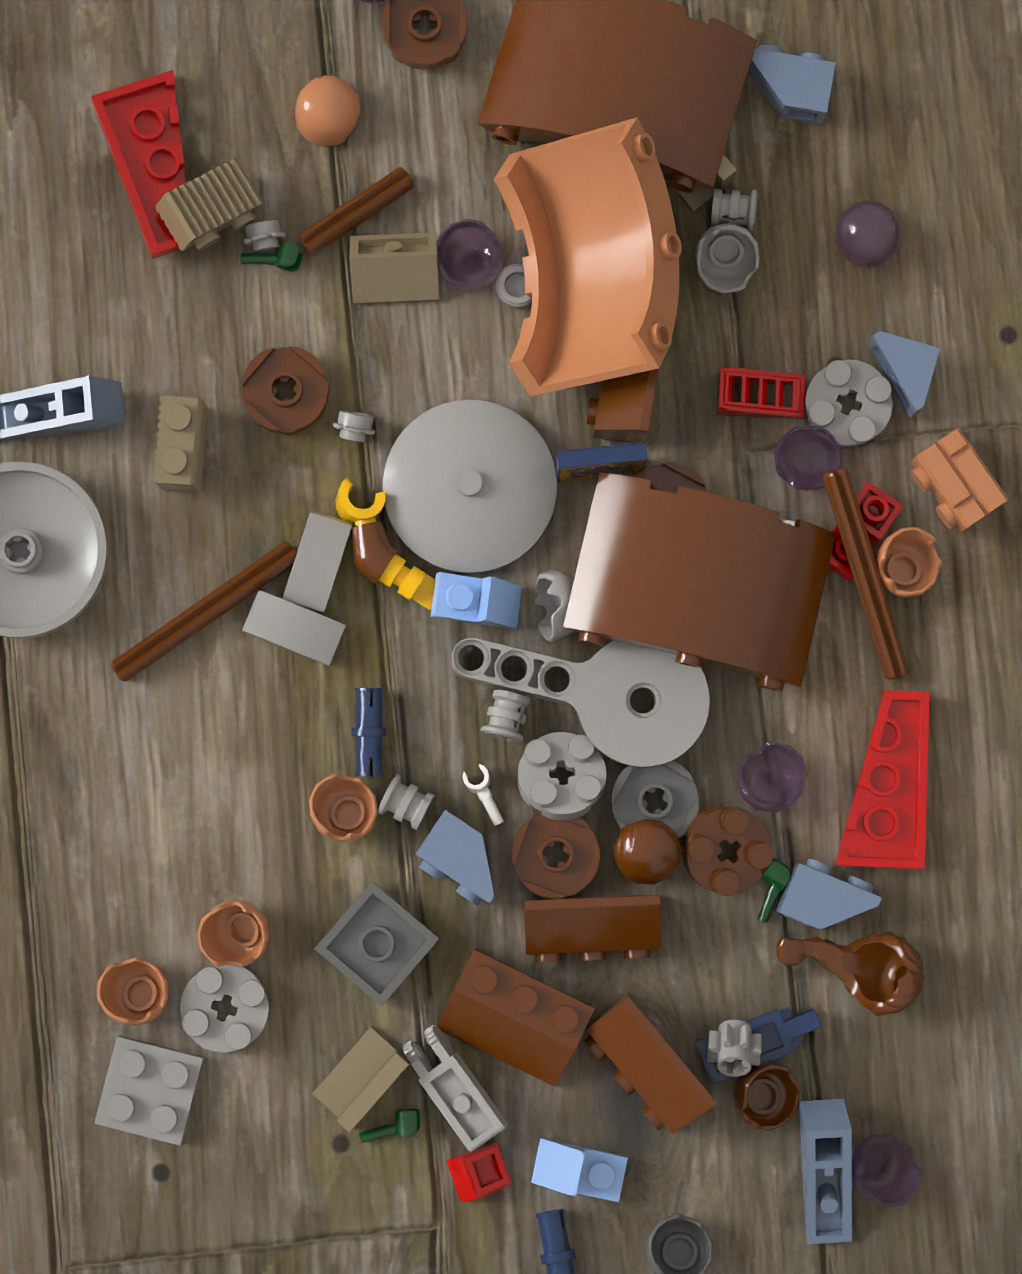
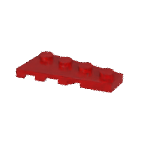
M171 70L91 96L93 108L152 259L180 250L178 243L174 240V236L170 234L169 228L165 226V221L161 219L160 213L156 211V204L164 194L186 184L174 73Z
M883 691L834 865L925 869L930 692Z

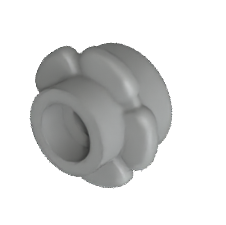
M279 220L249 224L245 226L247 239H244L243 243L245 245L252 244L254 252L275 250L280 247L279 240L285 238V232H281Z
M340 410L338 422H333V427L341 429L339 437L347 440L365 442L366 434L373 435L376 431L372 428L374 416L361 412Z

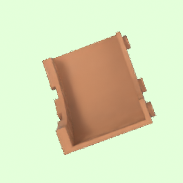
M638 117L510 154L493 180L508 207L515 230H523L529 253V256L522 257L525 276V294L532 297L531 314L529 318L523 319L520 337L509 361V365L529 396L660 368L672 342L677 315L679 256L681 255L682 246L676 234L672 206L666 183L655 155L654 141L648 133H645Z

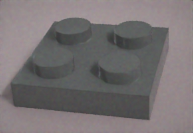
M371 881L314 950L382 1007L440 938L375 882Z

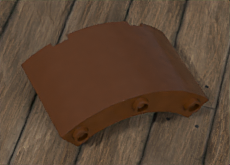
M516 0L478 125L493 132L492 138L508 145H516L517 141L550 143L638 117L645 133H648L654 141L655 155L663 177L669 180L668 185L671 188L686 193H692L694 188H713L757 40L715 18L709 19L707 25L687 17L688 7L667 0Z
M599 472L563 627L580 633L578 641L604 647L605 640H611L676 655V663L701 668L702 663L705 662L757 678V686L765 689L783 692L784 684L801 687L836 534L801 519H796V521L778 519L780 513L778 511L730 497L679 485L677 494H675V490L652 485L653 481L649 479Z

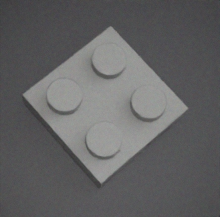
M120 1035L117 1036L94 1124L181 1146L205 1057Z

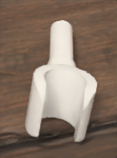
M478 764L485 775L483 782L479 785H472L469 783L465 771L463 772V781L469 791L477 793L494 826L504 822L489 789L491 783L489 772L483 765Z

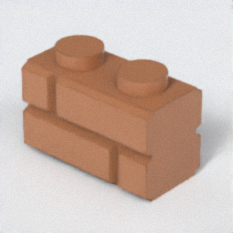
M959 428L918 454L910 462L915 468L910 473L916 485L924 493L929 490L940 504L935 507L939 518L949 529L955 526L959 533L1009 500Z

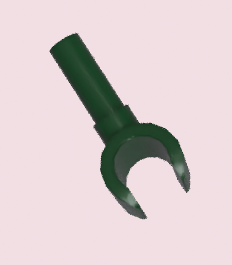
M282 241L277 255L272 253H241L240 262L241 264L274 265L284 271L294 272L300 267L304 252L300 250L298 245Z
M773 858L772 863L766 868L765 873L761 877L772 885L767 891L757 918L764 923L768 922L777 897H779L780 892L790 880L789 867L776 858Z
M395 1110V1124H387L360 1132L361 1143L387 1136H409L416 1133L420 1129V1110Z

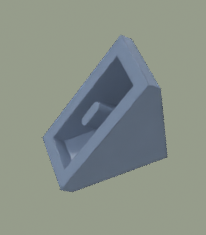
M879 331L871 337L867 344L910 419L917 415L924 407L940 348Z

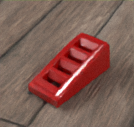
M719 368L716 415L804 418L805 375L745 368ZM733 382H741L740 402H732ZM750 383H758L757 404L749 403ZM767 384H775L774 406L766 405ZM784 384L792 385L791 407H783Z

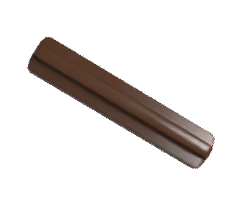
M398 167L301 232L298 236L301 245L308 254H316L413 188L411 177L406 170Z

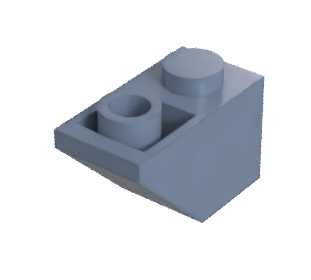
M760 45L758 48H755L748 73L778 116L819 125L823 124L828 110L836 62L826 61L825 56L811 52L802 53L801 56L786 54L782 48L773 45Z
M444 810L416 853L417 856L423 859L419 868L439 881L446 874L460 884L456 892L478 906L482 899L490 904L495 897L483 835Z
M808 858L806 865L794 863L790 873V880L783 890L775 912L814 929L821 930L879 906L882 897L872 893L874 885L850 875L846 883L830 876L833 870L832 867Z

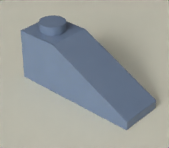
M85 376L0 395V441L92 432L125 425L122 384L120 381Z
M844 1099L799 1101L800 1151L807 1244L852 1242V1128Z

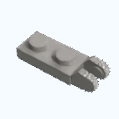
M432 1025L424 1033L427 1042L439 1057L441 1063L432 1068L427 1055L413 1040L403 1045V1052L419 1075L418 1081L468 1151L472 1152L504 1130L509 1124L458 1052L454 1053L448 1039L437 1026Z

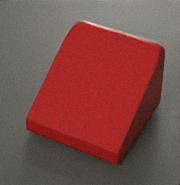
M497 1142L447 1160L455 1188L462 1202L480 1199L512 1184Z

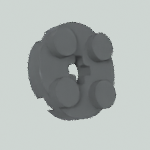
M674 760L651 767L628 765L619 774L612 788V814L620 829L624 825L634 824L643 819L661 820L674 829L679 838L686 833L687 827L698 814V790L691 774ZM656 789L662 790L664 792L662 800L667 803L664 811L656 809L653 813H649L645 810L647 802L642 799L644 793L653 794Z

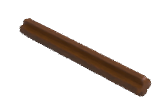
M846 468L829 471L823 476L883 676L890 680L903 677L908 674L909 668L849 471Z
M288 541L281 543L113 660L111 663L112 669L122 681L130 680L292 567L297 552Z

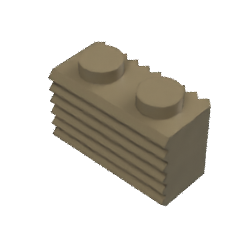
M233 158L231 161L164 194L156 204V211L160 213L161 219L165 221V226L169 228L170 234L174 236V240L178 243L180 250L184 251L195 245L197 250L200 251L211 246L221 238L218 232L230 226L234 232H237L256 220L254 213L263 202L238 160Z
M163 395L158 399L161 402V405L158 407L161 413L157 416L160 422L156 425L159 431L155 435L159 439L155 442L158 448L154 453L157 457L153 459L156 466L152 468L156 474L151 478L162 490L201 492L208 407L201 398Z

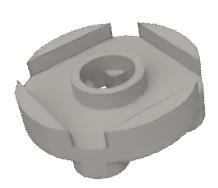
M850 359L832 361L814 376L805 394L804 409L813 431L824 442L840 448L856 447L871 441L883 431L890 419L893 408L891 384L876 368L865 362ZM848 393H852L856 396L855 401L860 404L859 411L852 409L849 415H845L841 412L842 405L836 402L837 397H846Z
M555 732L541 736L527 744L519 762L517 779L520 794L529 806L531 804L535 809L542 811L541 815L549 819L563 821L579 818L591 810L592 805L598 801L599 797L601 798L604 792L607 773L601 753L586 735ZM564 767L567 771H571L574 776L568 777L566 785H560L558 778H550L549 774L556 772V768Z
M214 965L202 969L190 979L182 993L180 1014L183 1029L198 1045L213 1052L229 1053L245 1048L261 1035L269 1019L270 1001L264 985L260 982L261 980L257 975L246 967L234 965L217 967ZM224 995H229L232 997L231 1004L237 1007L236 1015H228L225 1020H221L218 1018V1011L213 1009L214 1001H222Z

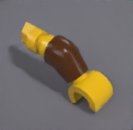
M347 477L341 483L335 503L339 517L344 521L353 523L352 526H356L351 529L355 565L373 583L377 584L380 581L388 587L393 583L399 587L397 593L408 600L413 599L430 610L435 579L415 566L412 569L404 565L406 560L396 554L398 549L391 545L383 523L376 521L386 501L385 492L375 494L373 505L370 508L359 509L354 507L348 498L353 484Z

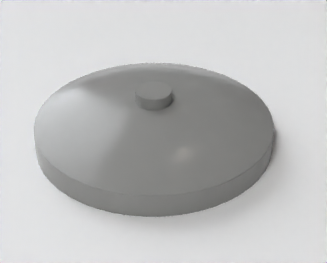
M452 401L431 408L418 416L403 430L395 441L384 469L383 492H385L386 498L384 504L397 536L413 554L424 562L451 573H489L518 561L538 543L545 533L556 504V469L544 439L526 419L516 412L488 401Z
M0 463V636L7 638L38 637L68 625L95 598L104 580L108 564L109 545L107 531L102 516L93 500L67 475L38 463Z

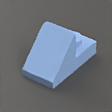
M443 572L436 573L430 617L515 630L518 624L522 586L491 576L481 579Z
M540 1138L531 1183L575 1197L578 1193L619 1202L628 1157Z

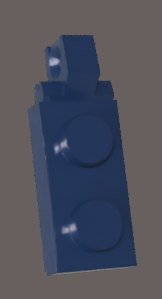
M789 1007L781 1010L775 1009L744 1021L751 1026L752 1034L762 1035L760 1063L770 1062L795 1052V1048L804 1045L800 1035L822 1027L814 1008L794 1016ZM709 1036L696 1040V1045L711 1083L713 1084L732 1077L722 1074L717 1068V1062L707 1061Z

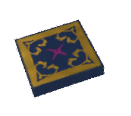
M640 442L559 451L555 466L557 482L598 478L599 472L619 475L639 473L645 469L648 460L646 444Z

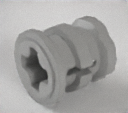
M714 189L711 227L731 222L736 225L746 226L747 230L753 233L757 212V190H752L750 195L747 196L741 195L739 190H732L731 194H723L721 189Z
M494 690L492 698L495 700L493 707H488L486 715L490 718L489 725L482 726L480 731L500 740L523 742L524 737L518 732L520 726H525L527 716L523 712L524 708L529 706L531 699L509 691Z
M396 774L379 805L378 814L382 815L386 811L395 814L394 819L402 822L404 818L411 822V828L417 830L434 798V794L430 792L425 795L417 792L419 787L410 784L409 787L401 783V775Z

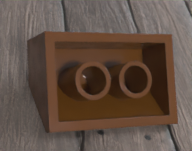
M659 368L599 381L602 383L599 399L590 398L586 423L595 425L594 438L625 443L643 442L645 444L649 432Z
M660 895L524 900L526 955L535 954V963L561 962L562 953L579 952L580 961L606 960V951L624 950V959L651 958L650 949H660Z
M474 948L437 1027L442 1032L555 1087L572 1057L595 1008Z
M626 993L587 1024L585 1029L590 1036L584 1042L600 1061L608 1056L619 1070L613 1077L629 1096L635 1091L640 1094L648 1104L642 1109V1112L658 1131L666 1126L673 1134L717 1104Z

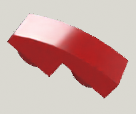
M867 481L856 497L873 550L904 505ZM836 525L832 531L836 536L828 568L850 583L853 580V574L838 525Z

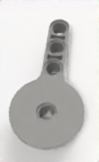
M466 638L455 645L451 654L450 664L458 677L572 706L577 711L581 726L591 743L610 759L629 766L651 767L678 758L696 742L703 731L709 713V689L702 669L676 663V655L612 641L600 649L590 660L583 663H575L482 639ZM467 647L477 649L483 657L482 666L474 671L463 669L458 661L460 651ZM509 658L519 659L525 666L524 678L516 682L507 680L501 672L502 663ZM556 668L566 674L568 685L564 691L553 692L546 687L544 675L548 670ZM635 690H645L651 695L654 706L648 713H638L631 707L630 697Z

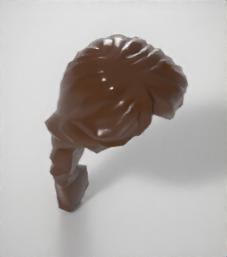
M891 931L880 935L872 933L865 938L856 939L847 946L835 944L828 939L823 940L818 936L803 940L781 937L777 942L776 956L783 965L796 966L805 957L811 956L816 961H820L823 968L827 971L835 973L844 983L846 990L856 997L862 1007L870 1010L876 1016L903 1011L918 998L923 989V963L920 954L906 942L904 937H898Z

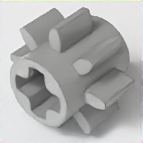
M727 1020L719 1025L718 1031H709L707 1061L717 1062V1068L722 1074L733 1077L742 1076L751 1070V1065H760L762 1035L752 1034V1028L748 1023L741 1020Z

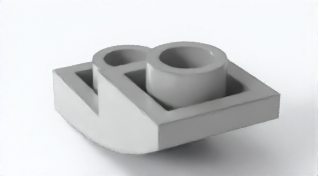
M313 510L310 511L282 599L324 613L353 523Z
M258 590L242 631L330 666L346 625Z

